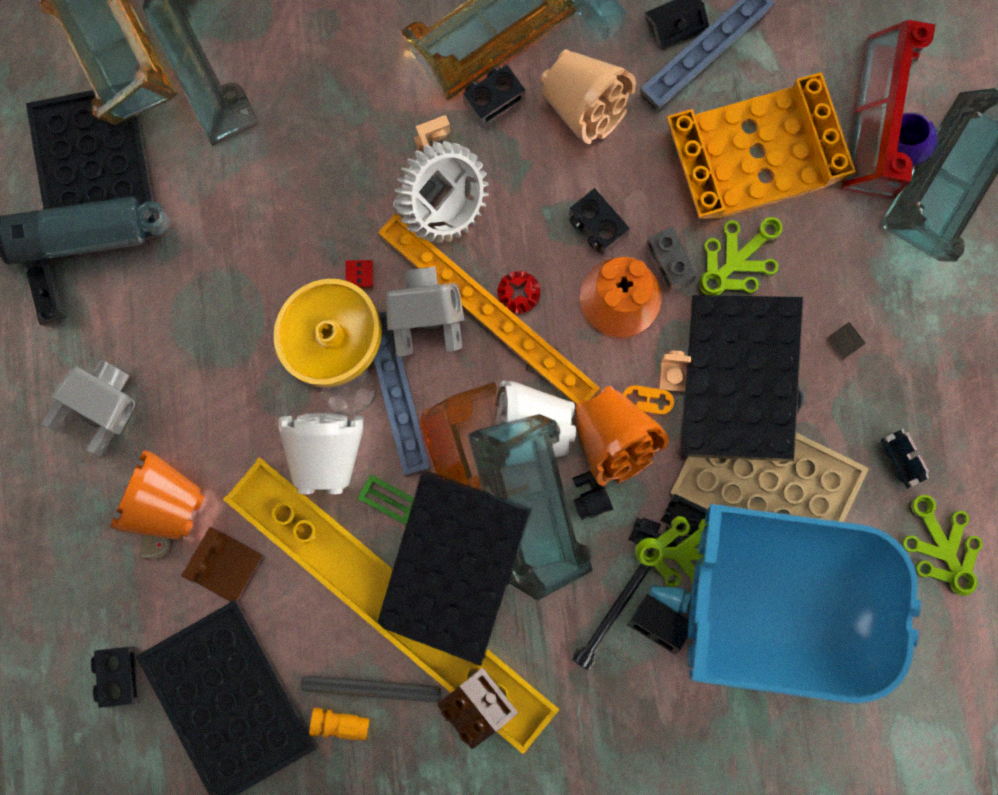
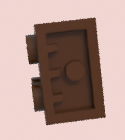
M209 527L181 577L190 582L198 583L229 602L233 600L238 601L263 556L216 528Z
M481 668L437 704L443 717L451 722L459 733L460 739L465 744H468L471 749L489 738L518 714L484 668Z

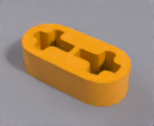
M632 385L623 392L625 397L631 396L632 392H637V397L646 399V402L637 401L636 406L646 414L664 416L674 406V398L666 390ZM660 396H663L664 401L669 402V406L666 405L663 410L658 409V404L649 403V401L658 400Z

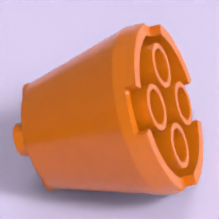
M613 257L601 261L588 272L580 290V307L584 318L596 330L611 338L625 339L641 334L656 319L661 307V287L655 274L644 262L630 257Z
M612 386L603 388L596 397L590 401L584 400L580 402L574 409L577 413L574 418V424L590 471L601 486H605L608 481L616 480L619 484L636 476L653 463L651 458L659 448L661 450L665 449L669 442V437L661 425L621 392L614 390Z
M144 449L139 458L144 463L142 466L136 465L116 510L121 515L119 519L113 517L109 527L119 532L179 540L181 535L187 537L193 525V521L189 520L193 510L198 511L205 495L200 494L201 488L156 454Z

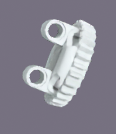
M443 141L442 144L433 142V148L424 145V153L415 151L416 160L407 159L410 165L409 169L401 168L405 176L404 178H397V181L402 183V188L395 189V192L400 194L394 200L393 207L397 210L398 214L403 216L401 222L408 225L407 229L415 232V236L431 242L442 243L443 240L451 242L452 236L455 238L461 237L460 231L469 233L468 225H476L474 221L475 216H482L479 208L480 206H486L482 202V198L489 195L483 191V188L489 185L488 182L482 180L487 173L480 170L483 164L476 161L477 156L470 153L468 148L460 146V144L454 142L451 144L450 142ZM434 173L446 185L452 186V189L436 209L419 193ZM467 176L474 178V181L470 182V195L473 196V200L465 197V179ZM444 221L446 224L434 226V229L428 226L429 223Z

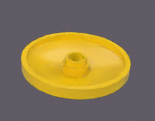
M321 279L308 283L298 289L282 306L274 326V346L282 365L300 381L317 387L342 385L359 376L373 361L379 349L382 336L381 318L373 300L355 284L341 279Z

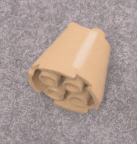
M567 49L560 53L558 60L552 68L547 69L540 79V83L543 84V96L573 133L587 144H590L597 137L601 140L604 139L615 129L627 112L624 106L629 94L635 93L636 89L634 75L624 68L579 53L570 52Z

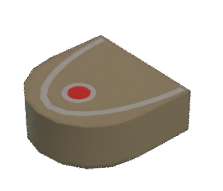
M143 535L141 558H164L171 550V539Z

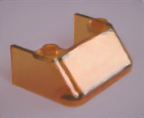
M495 382L455 394L426 409L421 415L420 424L436 474L505 499L529 493L528 483L500 491L498 482L492 475L480 474L472 477L457 431L456 424L464 422L471 417L473 401L496 394L497 387Z

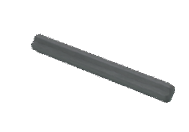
M304 676L301 681V690L303 692L439 702L441 697V688L435 686Z

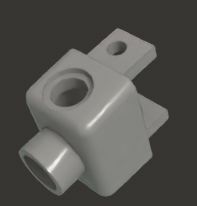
M436 267L403 270L405 288L391 290L385 297L387 329L394 331L397 357L414 353L410 328L415 327L435 329L443 326L446 352L463 348L459 321L465 319L458 286L455 283L438 284Z
M102 359L92 374L80 367H72L51 395L56 400L41 424L57 431L69 409L77 411L84 422L93 427H99L86 450L101 457L113 435L117 434L120 436L135 408L134 399L121 392L130 376Z

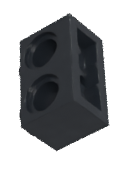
M508 65L502 68H494L487 74V78L479 83L477 81L471 83L463 93L464 104L481 128L525 99V88ZM501 83H507L511 86L506 91L497 88ZM484 97L488 99V103L478 105L475 103V100Z
M596 188L592 189L570 207L569 221L577 231L582 230L588 237L586 239L587 243L596 252L599 250L603 255L606 254L629 234V226ZM589 208L596 215L592 218H585L581 211ZM607 228L612 231L613 236L608 239L602 238L599 235V231Z
M135 647L94 650V657L91 658V670L93 674H96L93 698L95 702H98V708L139 703ZM112 655L118 659V667L114 671L110 670L107 665V661ZM113 684H117L121 691L117 699H113L109 693L110 687Z

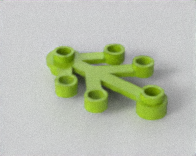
M775 217L764 219L759 227V233L738 253L737 245L740 224L735 220L726 222L723 227V233L726 236V264L718 270L717 254L721 249V243L715 238L708 239L704 245V252L707 254V271L701 275L698 282L701 293L703 295L719 296L724 290H742L745 294H754L759 288V282L756 278L747 277L745 280L726 278L732 272H762L763 275L768 277L773 276L777 272L778 263L774 259H766L765 261H748L746 259L767 240L772 241L779 237L783 229L781 221ZM727 226H735L736 232H728ZM768 226L772 227L774 234H768L765 228ZM714 243L717 246V250L710 251L708 244ZM765 264H772L774 266V271H767L765 269ZM713 280L716 282L717 287L711 289L707 286V282ZM746 282H753L755 289H747Z
M920 495L914 498L911 503L912 512L917 517L923 519L937 546L920 541L914 535L904 537L901 546L906 552L916 551L943 560L950 569V571L933 567L931 562L924 560L919 561L915 565L916 574L922 578L932 577L949 583L950 589L957 595L967 596L972 594L978 584L973 568L977 554L983 547L981 538L970 536L964 540L963 545L966 554L962 565L956 557L964 527L968 525L970 520L969 515L965 511H957L951 515L950 522L952 528L947 540L933 514L936 510L935 500L929 495ZM919 502L925 503L926 510L924 512L918 509ZM958 514L963 516V524H958L956 522V516ZM908 539L914 540L915 547L913 549L907 547ZM971 539H974L977 542V548L975 550L971 549L969 546V542ZM922 564L928 566L927 574L921 573L920 566ZM961 576L966 579L964 587L958 584V579Z
M676 517L671 522V528L657 539L646 538L641 540L636 546L635 555L640 563L648 566L654 565L669 587L678 586L681 583V576L678 570L670 568L664 559H675L693 583L695 565L691 560L698 561L703 556V554H698V548L694 547L699 544L701 532L704 531V527L708 524H705V519L701 520L698 526L699 529L676 547H666L675 538L686 535L690 530V525L686 518ZM678 524H685L682 529H676ZM653 548L651 553H644L646 549ZM676 575L674 580H668L669 576Z

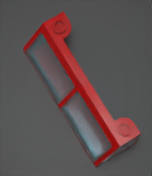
M908 19L871 34L866 39L848 146L856 173L843 179L841 190L894 200L911 181L912 160L907 154L897 152L911 62L917 61L922 49L932 43L936 24Z

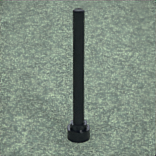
M640 563L586 646H582L580 650L576 649L571 657L574 662L590 671L595 663L593 660L596 656L594 654L652 566Z

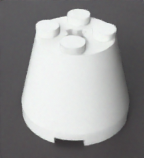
M501 381L494 400V405L499 407H496L494 423H491L492 459H496L495 465H512L567 456L569 442H574L576 436V427L571 425V418H573L575 409L574 402L516 382Z
M307 413L297 416L295 420H292V416L280 417L278 419L279 433L293 486L297 487V493L312 494L314 489H326L327 494L343 493V489L350 484L363 432V417L354 416V420H348L345 414Z

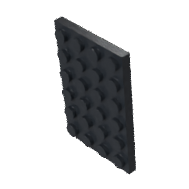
M132 83L26 103L46 223L123 212V202L130 205L132 200L136 205L141 222L140 241L160 238ZM126 233L52 244L50 253L51 257L55 259L140 241L134 238L133 242H130Z
M692 295L688 356L691 357V363H687L680 453L682 457L795 462L803 297Z
M428 470L422 471L377 623L385 630L481 666L490 644L532 508Z
M233 600L136 656L209 795H238L317 749L238 601Z

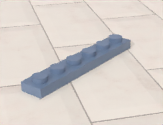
M772 0L737 1L643 85L640 92L659 110L770 11L775 3Z
M385 311L379 313L382 323V336L379 349L374 357V363L403 475L408 476L424 470H430L431 467L401 356L397 357L394 331L387 329V314Z

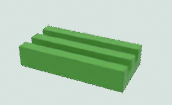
M370 474L357 499L406 525L414 498ZM375 483L410 502L411 505L408 508L371 488V485ZM369 492L406 514L402 517L365 496Z

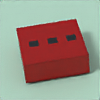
M373 260L345 261L346 281L355 284L361 289L374 288Z

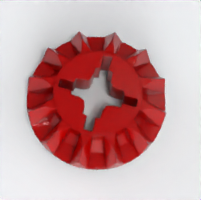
M523 270L511 271L501 279L497 288L499 302L512 313H526L532 310L540 299L539 283L532 274L526 273ZM526 283L524 288L526 297L519 295L511 300L514 295L512 286L519 288Z

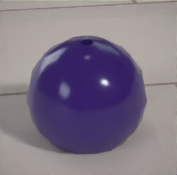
M905 112L902 117L897 152L907 154L911 158L913 166L924 163L933 154L937 146V131L933 122L925 115L916 112Z

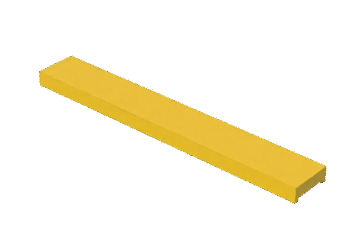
M259 457L254 465L230 493L223 498L226 503L450 693L481 668H484L518 712L497 733L522 754L527 751L560 710L489 649L483 664L480 666L385 630L380 626L377 621L393 569L305 494L297 493V488L262 458Z

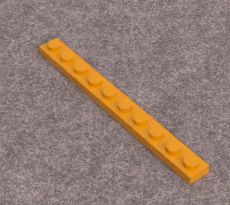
M397 213L378 231V235L417 269L436 267L438 284L455 283L459 288L462 308L571 402H574L576 406L584 400L590 401L600 391L598 385L431 242L415 236V232L409 231L407 229L408 225L401 222L402 218Z

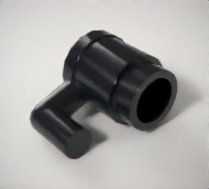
M590 470L572 478L576 488L590 483L592 490L580 494V497L573 500L581 520L588 517L591 519L613 510L605 487L597 483Z

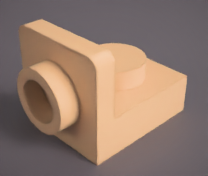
M446 115L416 126L417 136L413 138L420 152L424 151V145L429 146V141L438 142L445 139L447 134L451 133Z
M674 350L668 351V354L662 356L659 389L668 392L685 393L687 363H691L690 356H685V352Z

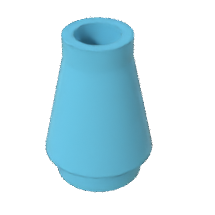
M653 584L650 592L651 597L675 612L686 615L691 600V593L686 592V588L664 587Z

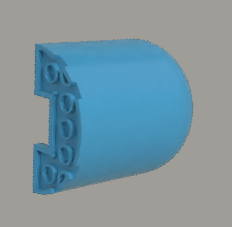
M710 504L705 516V524H708V527L705 526L704 531L701 532L698 546V554H703L700 560L698 559L695 566L691 591L687 638L693 640L692 645H689L687 650V667H693V670H689L688 674L690 681L845 703L875 701L888 695L899 686L911 666L914 647L918 645L919 630L912 628L913 617H919L921 601L917 600L918 583L912 560L905 549L893 537L877 528L866 525Z

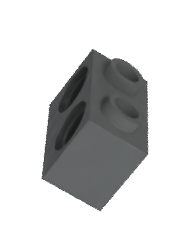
M673 226L648 237L646 243L647 250L669 293L694 282L697 274Z

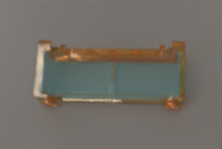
M39 0L38 4L45 14L53 15L57 18L96 98L91 100V110L99 120L115 125L170 101L178 94L129 0Z
M468 0L428 28L423 22L417 21L401 30L400 33L408 50L440 93L449 101L471 83L479 80L576 13L573 0Z

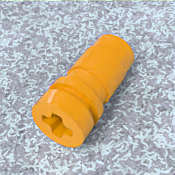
M313 708L309 736L319 737V734H321L323 738L334 736L340 739L366 741L370 718L344 713H332L333 710L327 709V712H323L322 708Z

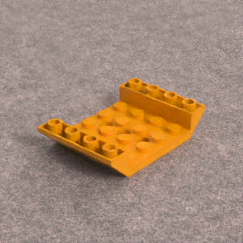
M822 72L798 78L792 87L699 114H694L693 109L666 117L699 219L724 218L824 189L856 173ZM744 122H751L755 125L756 131L751 134L745 133L741 125ZM754 146L760 147L764 151V156L762 158H754L750 154V148ZM761 171L769 172L772 176V181L770 183H762L758 178V173Z

